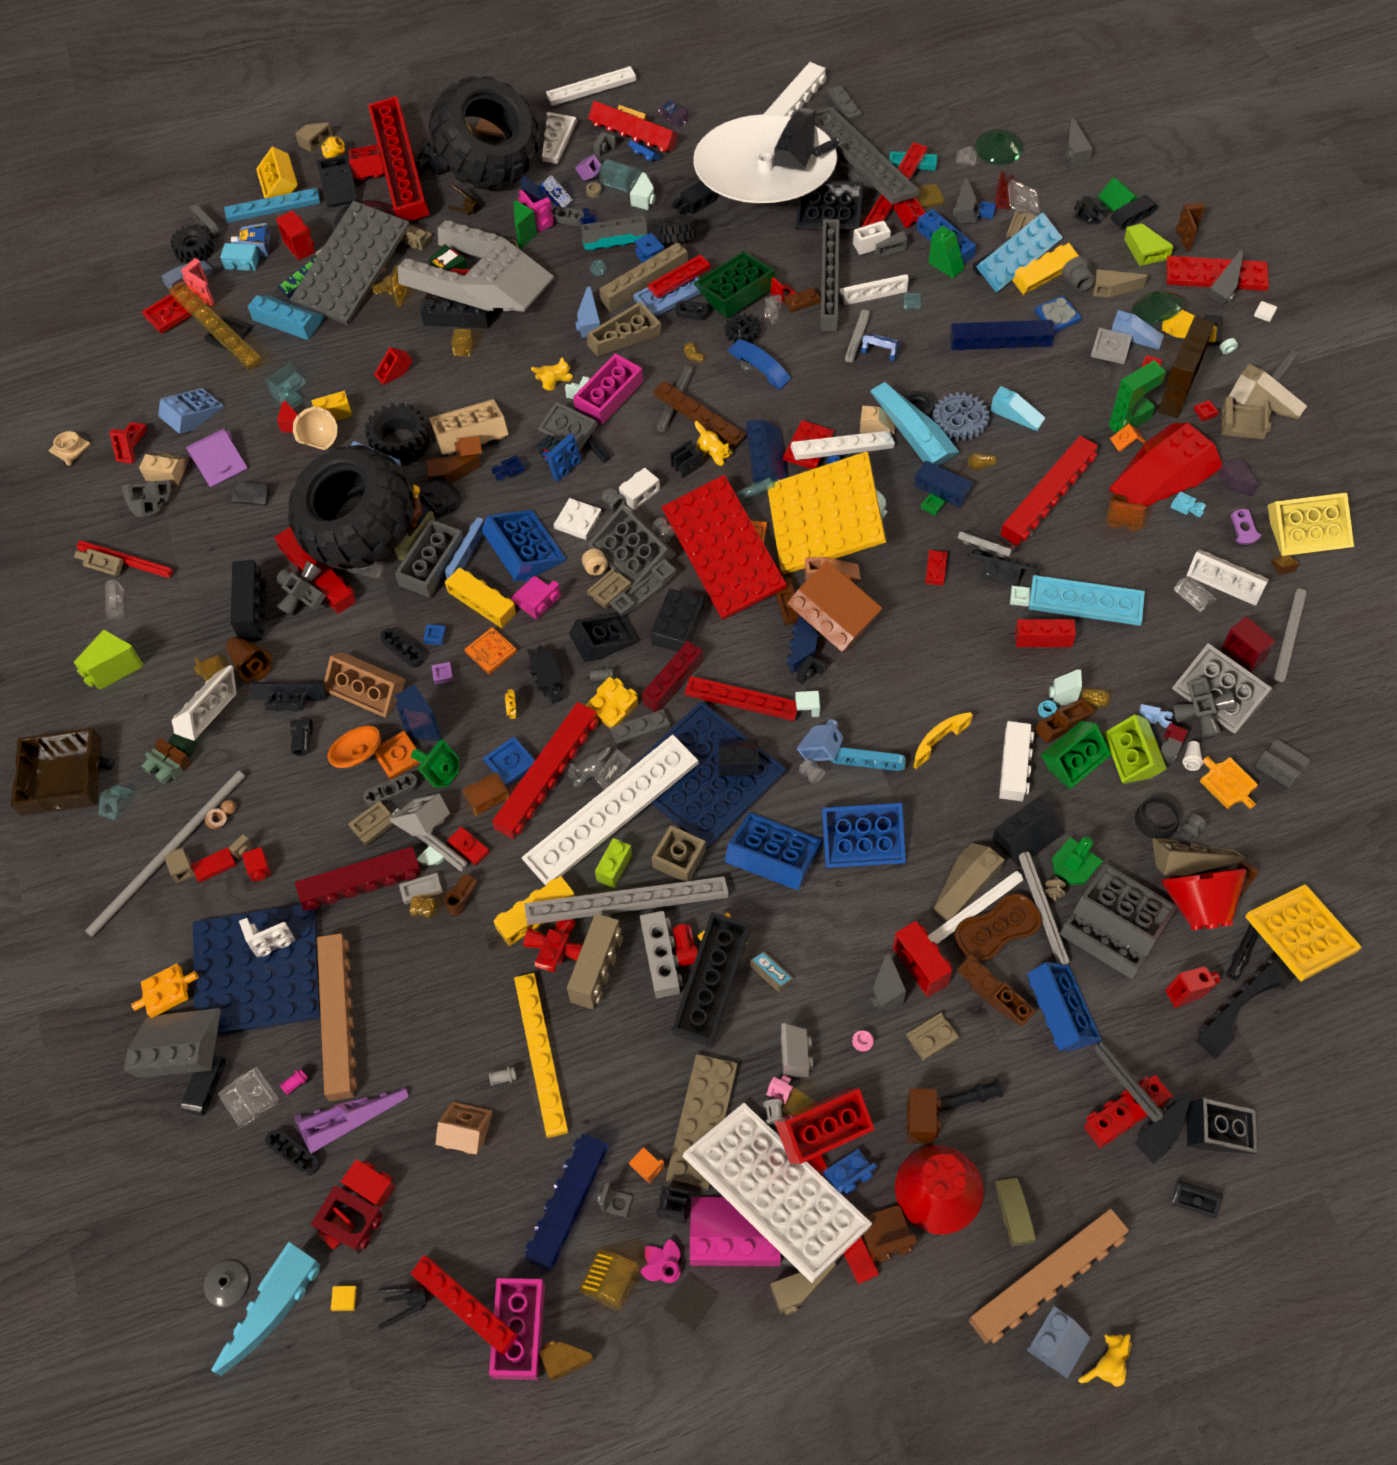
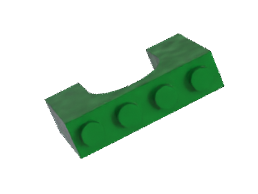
M1155 360L1121 379L1108 425L1112 431L1118 433L1127 424L1137 427L1152 418L1155 406L1143 395L1161 385L1166 371Z

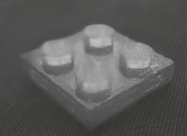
M1011 179L1008 183L1010 207L1023 213L1039 216L1037 191Z

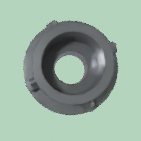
M1075 257L1064 265L1062 275L1066 282L1072 285L1077 292H1083L1095 283V278L1092 275V266L1086 257Z

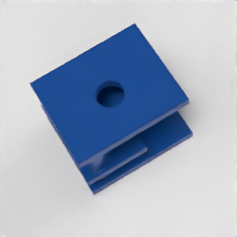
M652 233L634 241L637 245V248H635L637 252L635 254L642 262L647 261L664 249V246Z

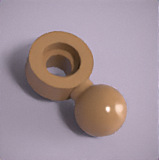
M226 800L222 802L220 809H211L205 816L206 825L211 829H220L226 822V815L235 813L236 804L231 800ZM212 818L216 819L217 823L213 822Z

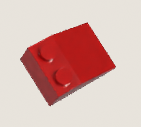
M378 144L348 150L353 179L364 180L367 176H382L384 168Z

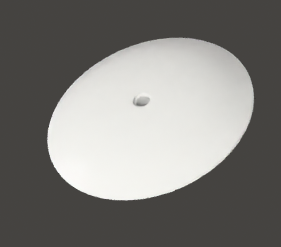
M771 114L752 115L728 121L706 134L696 147L694 168L700 180L720 195L743 202L774 203L798 198L821 186L834 171L837 154L836 149L819 157H815L812 154L806 170L774 166V148L791 117ZM815 126L814 148L829 140L831 141L829 136L817 126Z

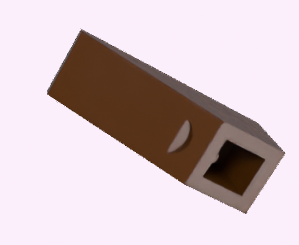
M479 454L427 460L429 483L434 480H445L453 483L482 467Z

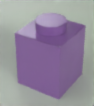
M595 155L584 158L575 167L583 181L593 178L603 168Z

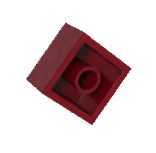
M1245 617L1230 629L1221 649L1251 673L1265 662L1275 640L1259 628L1254 621Z

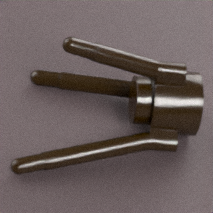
M450 183L466 200L464 201L465 209L448 206V208L466 213L467 215H470V213L476 214L480 209V203L472 199L453 183Z

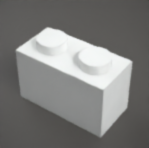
M884 221L855 229L853 245L859 255L874 251L876 244L890 237L891 231Z
M646 468L636 472L631 479L622 483L619 487V494L626 499V504L633 510H636L660 491L659 479Z

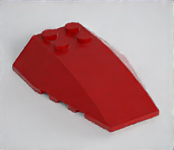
M1171 423L1143 445L1109 490L1114 495L1124 496L1127 501L1126 505L1136 512L1155 504L1158 500L1168 499L1170 495L1179 494L1180 491L1185 492V489L1199 486L1222 469L1223 464L1214 443L1189 423Z

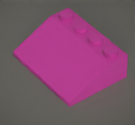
M691 1197V1266H780L781 1252L724 1197Z

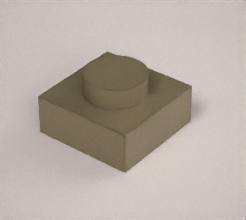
M241 835L229 847V850L237 860H240L242 853L251 851L253 845L245 835Z

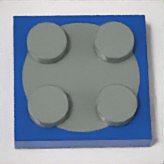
M1064 296L1035 307L1034 311L1052 333L1080 322L1082 318Z

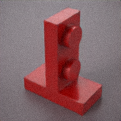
M130 422L124 430L111 429L109 433L117 462L133 464L135 461L133 447L147 431L146 424Z

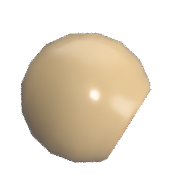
M311 407L303 410L296 416L293 423V434L295 440L299 443L326 450L334 443L338 427L335 418L329 411L321 407Z

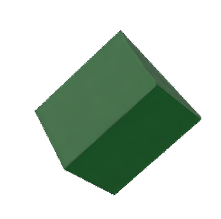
M1115 177L1111 179L1098 195V199L1113 212L1139 198L1128 186Z
M514 201L516 234L519 248H522L537 235L534 211L520 202Z

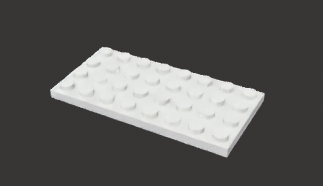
M745 1103L740 1105L683 1154V1157L811 1283L825 1272L872 1225L861 1212L807 1162L802 1164L790 1163L780 1136Z

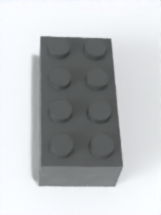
M430 519L395 572L398 585L431 598L445 576L446 566L451 563L455 551L461 546L463 539L462 531Z

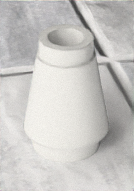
M1196 741L1188 743L1183 758V764L1187 770L1196 771L1203 764L1200 744Z

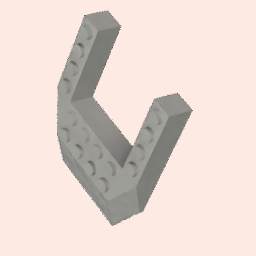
M446 220L438 227V245L443 246L446 244L454 250L482 258L465 276L443 270L442 268L429 266L425 263H419L412 259H405L398 266L399 284L487 311H493V308H503V311H525L554 279L553 275L503 237Z

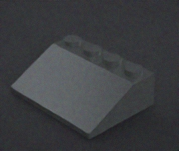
M623 504L587 544L591 549H599L603 552L608 562L607 565L614 569L616 573L629 580L632 585L631 589L649 576L651 569L660 561L665 559L667 562H670L676 555L654 531Z
M221 1009L164 1014L153 1018L147 1016L127 1050L124 1071L138 1078L211 1071Z

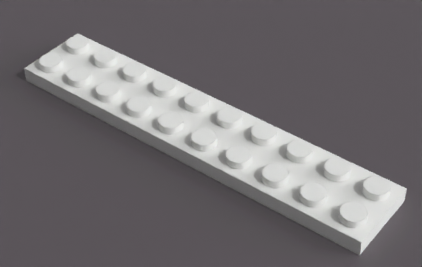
M671 735L522 857L523 861L546 886L550 880L563 876L698 765V760L674 735Z

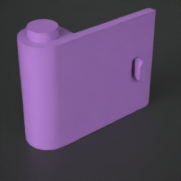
M221 429L186 447L191 459L196 463L210 488L248 470L231 442L233 438L228 430Z

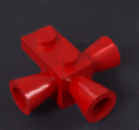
M574 919L556 921L555 931L549 929L547 936L532 928H528L524 937L523 947L540 948L535 960V967L555 973L558 963L563 964L566 956L577 961L583 944L569 943V934L576 926Z

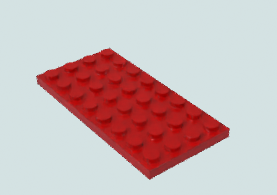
M725 475L661 506L721 620L787 588L786 582Z

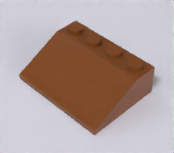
M828 560L796 591L787 603L841 652L848 651L883 609Z

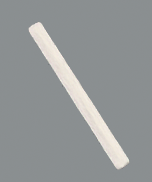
M1018 871L1013 872L928 935L930 941L938 944L952 934L962 920L976 916L1023 881L1021 873Z

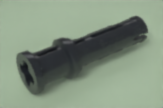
M996 1078L993 1082L982 1085L978 1083L969 1090L940 1097L939 1111L976 1101L983 1103L986 1102V1099L997 1096L1001 1098L1003 1097L1001 1084L998 1078Z

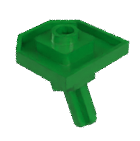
M440 739L429 754L418 748L412 750L411 758L421 763L417 769L435 788L448 787L459 773V757L444 740Z
M1084 836L1080 843L1070 837L1052 857L1054 874L1069 885L1085 884L1103 863V860L1089 851L1093 845L1092 838Z

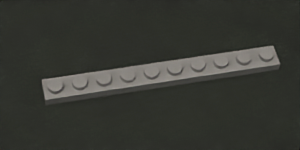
M725 877L524 903L527 925L590 917L594 916L595 913L604 915L728 898V889Z

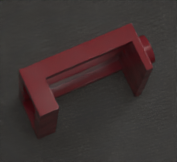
M334 1185L310 1225L318 1232H323L360 1254L362 1250L368 1247L371 1241L370 1236L374 1229L377 1230L383 1221V1213L378 1208ZM341 1203H344L362 1213L366 1219L364 1229L357 1234H351L330 1223L335 1214L333 1208L336 1207L338 1209Z

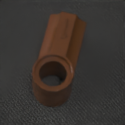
M462 874L452 891L445 895L444 902L449 914L456 916L464 911L465 903L478 885V882L472 876ZM454 901L458 902L456 905H450Z

